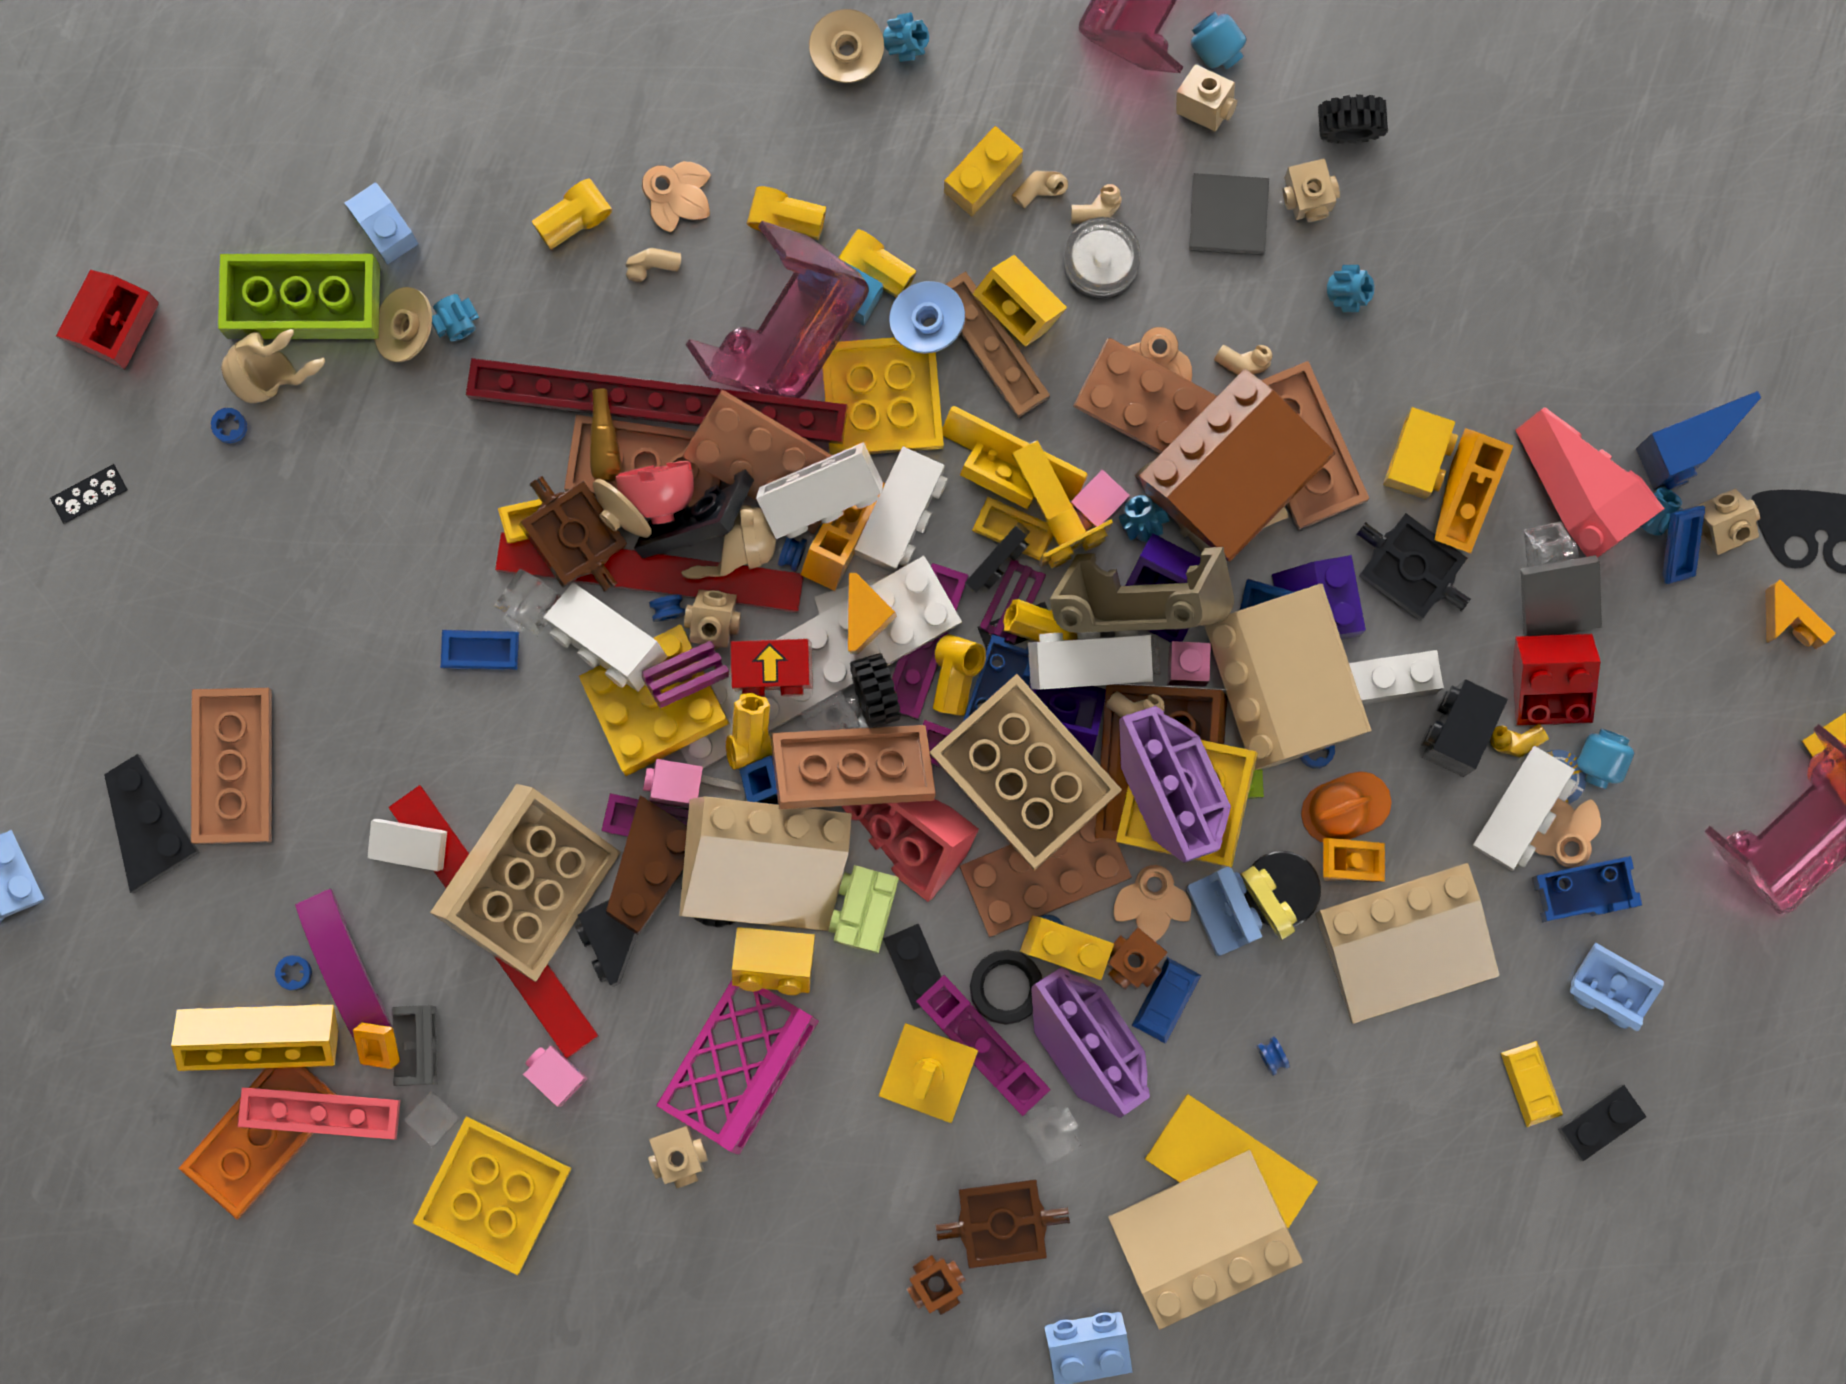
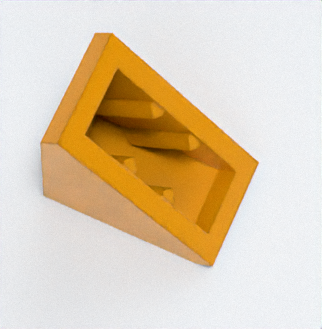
M849 573L848 651L850 654H859L897 617V614L857 573Z

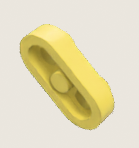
M1255 866L1242 872L1240 875L1246 889L1277 937L1283 940L1293 934L1295 929L1292 924L1297 922V918L1286 902L1280 904L1272 891L1276 889V885L1265 869L1258 871Z

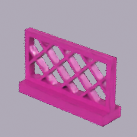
M731 980L656 1106L715 1141L728 1151L740 1155L819 1020L767 989L753 992L756 1001L755 1007L736 1011L733 997L739 986H732ZM760 995L772 1002L762 1004ZM729 1005L730 1013L723 1015ZM780 1006L791 1013L782 1028L768 1031L764 1010ZM758 1012L763 1033L742 1038L738 1017ZM732 1019L736 1040L716 1045L713 1030L717 1023ZM778 1035L772 1044L770 1037ZM709 1039L710 1047L703 1048L705 1043ZM764 1039L767 1048L763 1061L748 1065L744 1044ZM738 1046L742 1067L722 1072L718 1051ZM712 1053L716 1073L696 1079L693 1068L696 1058L700 1055ZM757 1069L753 1078H751L750 1070ZM744 1072L747 1083L744 1093L728 1098L724 1077ZM688 1073L690 1080L683 1082ZM718 1079L722 1100L702 1105L697 1084ZM692 1087L696 1107L680 1111L669 1104L678 1089ZM738 1102L731 1112L730 1104ZM724 1106L727 1121L720 1133L717 1134L707 1127L703 1111ZM697 1113L699 1122L688 1115Z

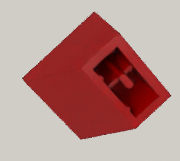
M90 269L56 337L125 370L159 302L149 291L117 276Z
M1593 634L1515 636L1512 670L1515 720L1517 725L1593 723L1601 664Z

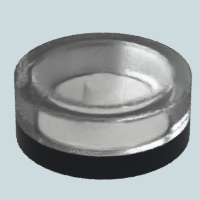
M1109 217L1089 219L1077 226L1067 240L1064 253L1065 273L1071 284L1087 296L1094 298L1116 296L1125 291L1137 275L1141 260L1139 241L1134 232L1119 220Z

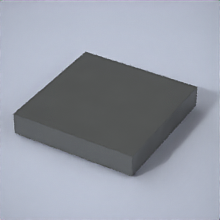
M1194 173L1189 250L1264 255L1269 178Z
M1596 555L1520 568L1524 636L1562 635L1602 628L1600 561Z

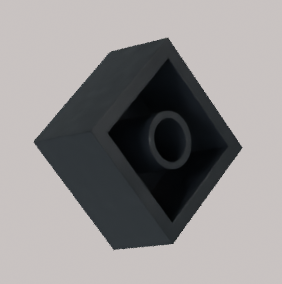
M1467 679L1456 687L1452 685L1449 691L1446 690L1438 704L1436 711L1442 713L1439 721L1436 720L1433 726L1429 725L1420 745L1426 748L1422 758L1462 777L1476 770L1508 699Z

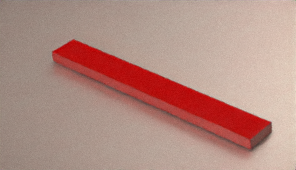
M501 532L495 567L497 572L557 580L529 539L507 543L505 533ZM622 549L612 555L605 564L614 580L617 581V584L612 588L663 595L679 594L682 597L696 599L699 589L720 591L737 595L736 605L799 613L804 576L800 575L801 573L759 567L749 569V566L744 565L736 568L726 576H707L701 579H690L683 577L682 571L694 566L716 567L720 562L659 554L642 559L635 550ZM592 573L581 576L573 581L600 586Z
M419 785L388 808L399 823L447 831L444 868L440 871H434L444 887L447 888L470 853L423 787ZM495 957L566 1059L599 1037L548 964L535 982Z

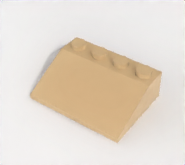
M1318 584L1231 613L1223 622L1204 625L1225 689H1228L1226 693L1244 747L1247 750L1258 753L1254 770L1275 767L1372 731L1323 584Z
M1018 674L1012 677L930 751L932 758L1034 871L1122 791Z
M516 784L430 913L462 936L536 982L577 920L578 914L583 911L621 852L536 789Z
M706 796L690 799L679 916L828 931L849 853L852 813L810 808L779 809V805Z
M1468 863L1315 913L1352 1024L1500 976L1481 899Z
M1250 1150L1108 1216L1159 1330L1303 1263L1295 1242Z

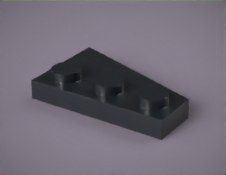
M745 469L734 475L735 482L722 490L718 485H715L706 490L704 496L690 507L687 505L684 509L673 513L674 521L662 524H652L651 520L648 521L652 534L648 538L639 537L634 546L635 551L644 559L657 554L664 555L673 549L686 545L693 546L700 541L712 537L725 536L733 529L734 521L754 479Z
M136 754L104 774L130 893L134 894L200 853L195 844L191 843V837L141 755Z

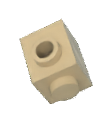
M1195 64L1177 90L1176 114L1216 132L1224 119L1228 121L1236 109L1237 100L1234 99L1235 82Z

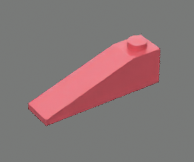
M1547 408L1541 409L1515 430L1564 526L1586 557L1594 555L1597 558L1665 509L1640 476L1631 470L1629 472L1625 471L1611 460L1612 456L1603 449L1600 451L1595 449L1582 439L1580 432Z
M936 799L934 801L841 806L846 813H852V820H859L872 837L868 841L875 850L881 847L894 864L891 870L899 877V880L927 902L934 898L966 858L979 828L953 808Z

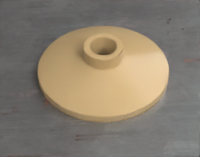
M841 9L825 15L817 22L810 35L809 52L814 66L822 75L836 82L853 83L867 78L877 69L884 53V39L879 26L871 17L857 10ZM845 45H849L854 49V52L851 55L845 56L841 54L840 49Z
M402 287L390 293L382 302L379 308V339L374 340L378 351L384 358L393 362H405L415 357L426 344L432 327V310L424 293L412 287Z
M596 479L593 482L595 495L604 509L599 516L610 529L616 531L619 527H622L626 531L643 538H648L652 534L646 519L620 491L602 479Z

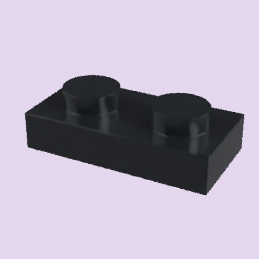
M1018 522L965 583L976 593L983 585L989 590L1004 574L999 569L1002 563L1008 557L1015 561L1030 545L1024 540L1030 531Z
M918 923L883 938L913 1011L921 1008L916 1001L941 978V974Z
M1620 1085L1558 1128V1130L1579 1160L1585 1161L1647 1116L1625 1085Z

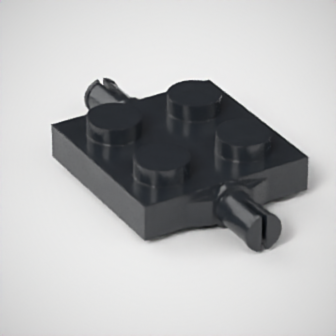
M1407 513L1404 514L1395 528L1385 535L1378 532L1367 522L1364 523L1356 534L1375 547L1370 562L1359 576L1420 621L1426 616L1431 607L1443 598L1460 609L1461 612L1470 602L1471 598L1453 586L1457 572L1468 558L1452 546L1434 540L1435 534Z

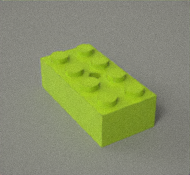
M220 254L218 329L227 339H243L253 332H259L263 339H276L279 334L291 329L294 330V335L291 339H379L380 264L374 254ZM306 295L303 300L296 302L299 296Z

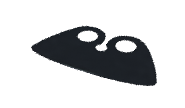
M1768 490L1752 496V500L1760 514L1758 524L1778 561L1791 568H1803L1810 565L1818 554L1819 543L1815 538V534L1818 530H1825L1828 533V540L1824 543V559L1830 568L1836 572L1846 574V565L1839 564L1833 557L1835 545L1846 541V494L1810 490ZM1793 536L1802 537L1808 543V554L1801 560L1791 559L1785 552V543Z

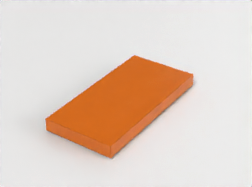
M306 1067L265 1068L248 1087L337 1095ZM241 1097L178 1168L237 1220L243 1216L313 1135V1133L238 1127Z

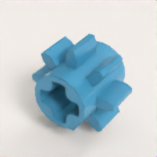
M911 12L899 14L896 19L887 20L888 27L883 32L884 46L889 55L899 54L900 62L915 60V56L924 55V48L929 42V31L923 23L924 21H913V14Z
M1342 265V271H1334V274L1327 283V294L1330 301L1334 303V307H1341L1342 312H1359L1360 306H1367L1374 295L1373 278L1368 274L1367 270H1360L1359 265Z
M453 294L434 304L433 309L436 315L432 316V325L439 338L447 335L449 340L454 342L469 336L475 331L476 328L472 321L479 319V316L469 298L461 301L458 294Z
M1658 488L1654 494L1665 509L1641 526L1648 533L1657 536L1662 535L1668 529L1670 513L1683 510L1681 508V498L1666 488Z
M1145 495L1135 496L1126 502V514L1119 516L1120 523L1126 531L1129 540L1137 537L1138 540L1148 542L1152 533L1158 536L1162 535V524L1169 522L1167 512Z

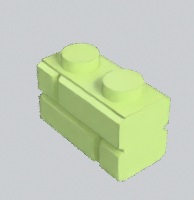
M855 865L853 866L852 874L844 872L839 889V895L845 896L841 911L834 909L828 932L835 933L833 941L838 944L879 954L899 877Z

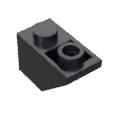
M609 900L578 914L581 924L575 926L584 947L591 945L597 956V959L591 962L600 982L608 980L609 985L615 987L622 981L638 935L606 914Z

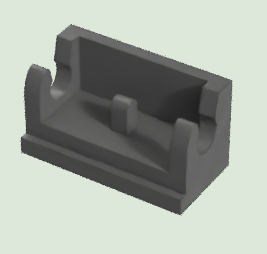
M436 1006L393 1007V1030L400 1057V1062L394 1066L393 1086L438 1084Z

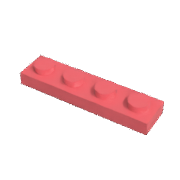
M242 1087L238 1127L397 1140L401 1100Z

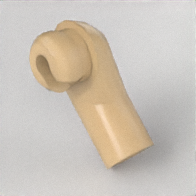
M1035 171L1011 197L1020 207L1025 209L1037 195L1057 196L1064 194L1068 189V180L1060 172Z

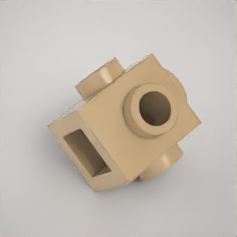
M1325 158L1288 167L1284 177L1287 187L1282 190L1287 210L1293 209L1295 220L1306 218L1307 222H1314L1328 217V212H1332L1337 202L1336 199L1340 198V190L1336 177L1329 175Z
M1736 488L1697 505L1705 506L1701 537L1717 555L1759 537L1757 521L1760 520L1759 510L1753 500H1746Z
M699 589L694 605H687L685 612L684 628H690L689 642L702 645L712 641L715 646L714 649L720 647L727 648L731 634L738 635L741 612L735 611L737 595Z
M689 1126L649 1139L654 1155L649 1156L648 1159L655 1179L662 1177L664 1184L674 1182L676 1189L698 1181L696 1173L704 1171L702 1163L708 1161L701 1138L694 1140ZM677 1151L681 1152L684 1156V1162L681 1166H676L672 1160L673 1154Z

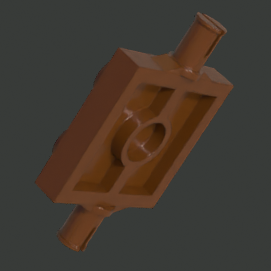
M543 476L531 482L529 485L542 501V504L536 512L522 520L519 526L562 588L577 578L590 575L591 573L604 592L614 587L617 581L614 580L605 564L612 555L625 548L627 542L618 529L613 531L601 520L599 514L604 509L586 483L582 481L569 491L554 494Z
M1035 1179L958 1189L961 1205L959 1222L935 1225L936 1231L952 1230L951 1232L937 1233V1241L961 1237L966 1247L968 1267L970 1269L1046 1259L1044 1238L1047 1226L1070 1224L1069 1216L1053 1218L1054 1216L1069 1214L1068 1207L1044 1210L1039 1200L1037 1180Z

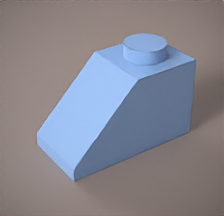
M376 182L345 202V205L387 265L418 245L412 231Z

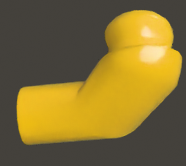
M1540 724L1535 725L1523 734L1507 730V726L1501 725L1495 727L1490 743L1500 753L1514 757H1523L1532 750L1533 746H1540L1549 740V737Z

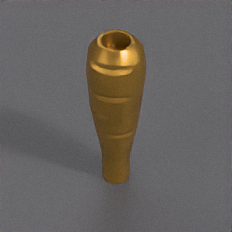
M607 389L592 390L593 418L590 438L591 474L595 479L613 482L616 481V476L621 473L619 446L608 405Z

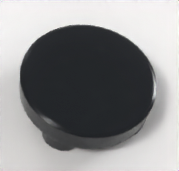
M1274 851L1263 855L1250 866H1255L1258 871L1265 869L1276 885V889L1272 891L1280 904L1286 902L1297 918V922L1292 924L1293 927L1305 922L1314 913L1321 897V883L1315 868L1307 859L1289 851ZM1246 889L1244 896L1249 907L1257 911L1262 924L1270 927Z

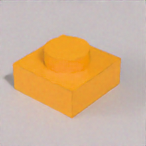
M361 1023L353 1029L360 1064L392 1069L400 1062L393 1027Z

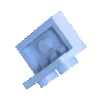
M12 830L0 834L1 923L5 917L38 905L44 900Z
M1225 867L1187 886L1189 896L1217 956L1226 954L1262 937L1260 929H1262L1261 919L1254 908H1250L1244 896L1246 886L1238 872L1234 873L1232 868Z
M1595 942L1572 978L1570 992L1574 995V999L1588 1009L1596 1007L1608 1014V1018L1615 1025L1624 1029L1630 1027L1639 1031L1643 1025V1017L1664 987V981Z
M1104 1312L1093 1317L1060 1320L1055 1324H1049L1044 1327L1055 1384H1073L1133 1373L1127 1332L1121 1312Z

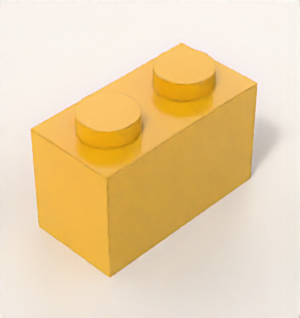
M994 126L944 180V193L972 217L1022 163L1023 149L998 127Z
M1015 255L993 267L972 293L1025 347L1047 333L1067 309Z
M1412 407L1406 415L1383 485L1425 500L1433 490L1439 492L1446 474V470L1440 468L1444 455L1451 456L1458 438L1457 434L1452 433L1455 421Z
M1032 915L1020 952L1102 980L1114 943Z
M737 927L732 963V986H739L743 990L752 992L761 989L778 990L785 995L810 993L815 934Z

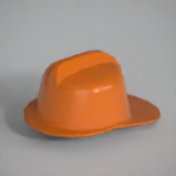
M1359 771L1346 774L1321 784L1310 791L1303 801L1301 811L1303 825L1310 836L1319 842H1323L1324 838L1353 839L1376 829L1384 823L1391 809L1390 791L1383 780L1372 773Z

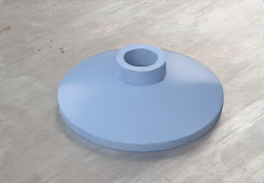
M935 281L919 282L903 290L893 302L889 315L890 327L896 340L906 349L917 353L937 352L951 345L960 335L965 323L964 305L959 295L949 286ZM929 318L936 320L932 326H923L924 321Z

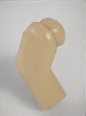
M1107 184L1100 189L1101 194L1091 205H1071V224L1107 222L1120 208L1122 201L1120 189L1113 184Z
M648 248L629 257L625 265L628 268L626 277L634 282H642L647 277L646 270L654 267L678 272L681 264V253Z
M1223 344L1214 361L1237 375L1244 369L1255 375L1264 372L1270 367L1273 355L1270 348L1265 345H1258L1253 351L1239 354Z
M1116 691L1106 707L1120 717L1153 706H1157L1165 712L1163 699L1154 694L1149 695L1148 699L1133 703Z

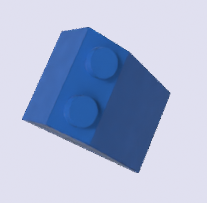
M1759 391L1650 434L1636 448V451L1653 490L1666 486V489L1674 490L1689 483V479L1697 476L1696 469L1708 460L1761 399Z

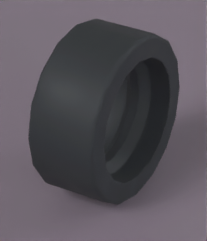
M1012 950L993 952L983 958L973 971L969 986L972 1002L978 1012L991 1022L1004 1025L1019 1023L1033 1014L1031 987L1042 980V974L1035 962L1023 953ZM1005 964L1017 966L1024 971L1030 986L1028 998L1018 1008L1007 1011L997 1009L991 1005L985 997L983 987L985 977L990 970L998 965Z

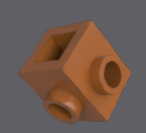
M1137 927L1127 940L1120 935L1114 942L1110 954L1111 959L1107 963V966L1111 969L1108 976L1125 990L1129 985L1135 990L1141 984L1148 988L1162 972V969L1157 965L1168 952ZM1129 955H1135L1139 958L1140 966L1138 968L1129 965Z
M930 1255L912 1267L915 1274L909 1277L912 1286L907 1288V1291L918 1309L925 1306L929 1314L938 1310L939 1314L942 1315L961 1303L958 1296L964 1292L960 1284L966 1280L954 1260L947 1264L943 1257L936 1261L933 1255ZM938 1276L943 1279L944 1286L940 1291H932L929 1288L928 1283L932 1277Z

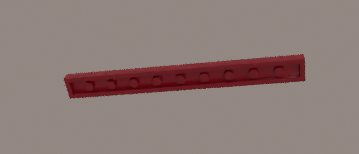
M471 358L466 396L471 399L593 414L592 390L607 389L611 416L699 427L721 390H724L806 440L843 445L848 411L847 404Z

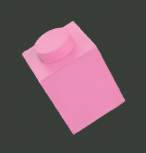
M1102 469L1070 503L1087 532L1089 529H1093L1111 520L1125 506L1130 495Z
M1172 641L1168 653L1167 686L1206 687L1210 679L1211 643Z
M656 759L654 769L646 768L643 791L650 792V802L689 808V800L698 798L703 766Z
M549 1046L546 1051L542 1047L538 1048L525 1062L529 1069L523 1075L557 1107H562L588 1079L554 1046Z

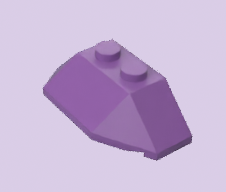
M1157 706L1121 717L1119 719L1121 769L1153 840L1183 863L1218 851L1221 848L1222 836L1226 828L1231 805L1199 735L1177 720L1165 715L1164 711Z
M1060 967L1031 987L1034 1033L1078 1098L1119 1118L1150 1098L1149 1088L1147 1087L1148 1074L1145 1051L1100 986L1080 976L1070 974L1069 970Z

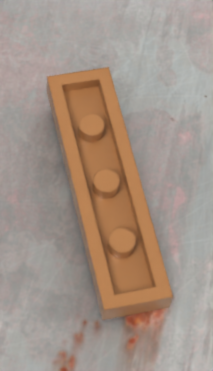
M963 272L945 285L952 288L959 295L964 305L965 323L960 333L1016 417L1020 418L1049 399L1050 394L1001 322L972 294L977 287L967 272Z

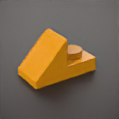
M1779 579L1765 590L1767 643L1776 639L1789 625L1794 628L1792 632L1802 644L1807 647L1812 646L1814 649L1825 645L1836 634L1782 580Z
M1324 838V881L1385 882V843Z

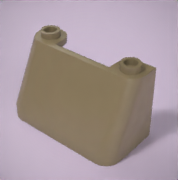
M1224 547L1204 548L1200 564L1198 566H1190L1186 572L1188 583L1121 586L1117 569H1110L1108 572L1101 569L1095 563V553L1077 554L1049 599L1056 623L1062 629L1074 633L1193 628L1223 622L1228 618L1234 606V594Z

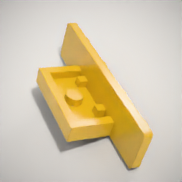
M952 406L942 428L943 436L972 450L963 465L960 476L1028 510L1034 496L1012 453L1029 445V443L956 406ZM1044 451L1068 499L1072 501L1081 492L1088 474Z

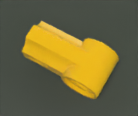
M588 178L571 187L563 196L562 201L531 222L543 241L552 250L581 229H591L603 222L612 213L613 209L593 181Z
M758 186L755 189L746 224L757 231L777 234L779 231L819 240L824 225L826 206L789 198L785 192L775 188Z
M857 229L838 258L883 283V290L897 298L903 290L911 285L917 270L884 250L885 247L875 237L863 230Z
M1015 599L1012 600L1010 606L1005 611L1003 618L1004 631L1034 642H1040L1039 634L1063 633V640L1077 639V633L1068 632L1056 623L1052 609L1047 610Z
M947 634L939 640L935 649V661L941 669L933 709L942 713L965 716L973 676H976L983 669L986 661V651L983 645Z
M747 693L740 695V699L734 702L732 735H728L725 741L728 763L733 770L772 756L771 738L768 733L770 704L766 697Z

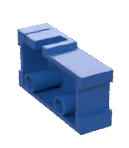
M992 634L986 652V661L978 675L963 721L978 709V704L985 703L1016 674L1029 685L1028 646L1026 649L1005 643V638ZM999 660L1002 665L995 667L992 665V662Z
M1631 856L1532 877L1534 890H1539L1543 912L1540 913L1542 923L1587 913L1591 916L1642 906L1640 892H1635L1631 870L1634 869ZM1605 871L1610 874V879L1605 877ZM1560 880H1562L1565 884L1564 889H1562L1559 885Z

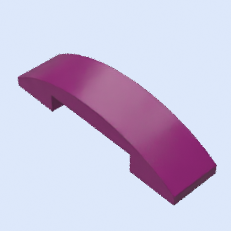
M332 889L325 890L295 904L313 955L354 1042L353 1029L361 1023L392 1027L379 995L375 993L346 928V920Z
M945 975L916 1001L950 1040L978 1050L973 1065L1021 1116H1024L1051 1090Z

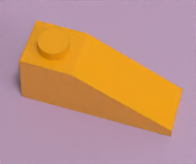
M1465 428L1450 466L1434 540L1468 553L1472 552L1513 445Z
M876 502L864 508H857L854 505L843 510V515L829 523H823L809 547L800 575L835 591L855 554L854 549Z

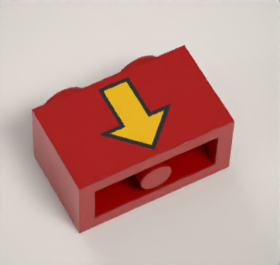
M809 639L731 641L732 689L742 691V694L754 693L760 697H765V690H780V696H803L804 689H813L812 642Z

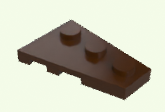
M641 795L606 910L608 916L637 935L641 933L683 872L687 825Z

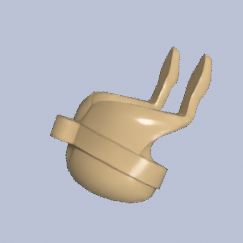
M293 329L282 332L271 344L264 346L262 335L259 332H253L242 340L237 341L228 350V354L223 358L221 370L227 386L238 398L247 403L256 404L277 395L278 387L281 385L289 384L296 386L301 384L308 376L316 374L324 366L325 358L312 360L296 372L288 358L279 351L289 344L291 337L294 335Z
M742 505L734 521L733 529L724 537L719 565L716 567L694 566L682 571L683 577L690 579H701L707 576L720 577L730 574L736 568L748 564L749 569L768 563L775 553L776 538L762 509L751 507V505Z

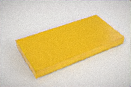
M1186 1094L1144 1158L1153 1166L1181 1183L1250 1150L1287 1228L1290 1227L1319 1182L1189 1094Z

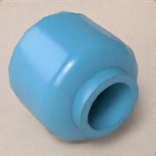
M1214 11L1191 30L1194 33L1191 39V46L1207 67L1217 68L1223 65L1227 70L1244 57L1240 50L1245 46L1247 38L1229 14H1220L1218 16Z
M1600 729L1599 734H1590L1586 738L1577 761L1578 768L1587 774L1585 781L1607 789L1609 783L1620 784L1623 782L1634 757V750L1628 745L1630 739L1606 729Z

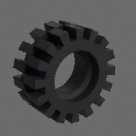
M1356 94V97L1346 95L1341 99L1338 97L1331 98V101L1326 100L1318 106L1319 134L1323 141L1327 140L1329 143L1337 141V144L1345 142L1355 144L1356 141L1369 142V139L1376 140L1379 139V136H1385L1388 133L1386 100H1383L1382 97L1375 98V95L1363 97V94Z
M882 653L851 661L852 681L855 685V693L867 726L871 729L901 720L900 705L897 701L898 696L894 689L895 685Z

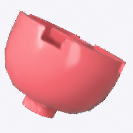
M690 461L666 463L667 466L659 467L652 465L620 473L616 476L618 491L639 510L644 518H651L652 524L674 521L673 513L684 509L691 501L694 482Z

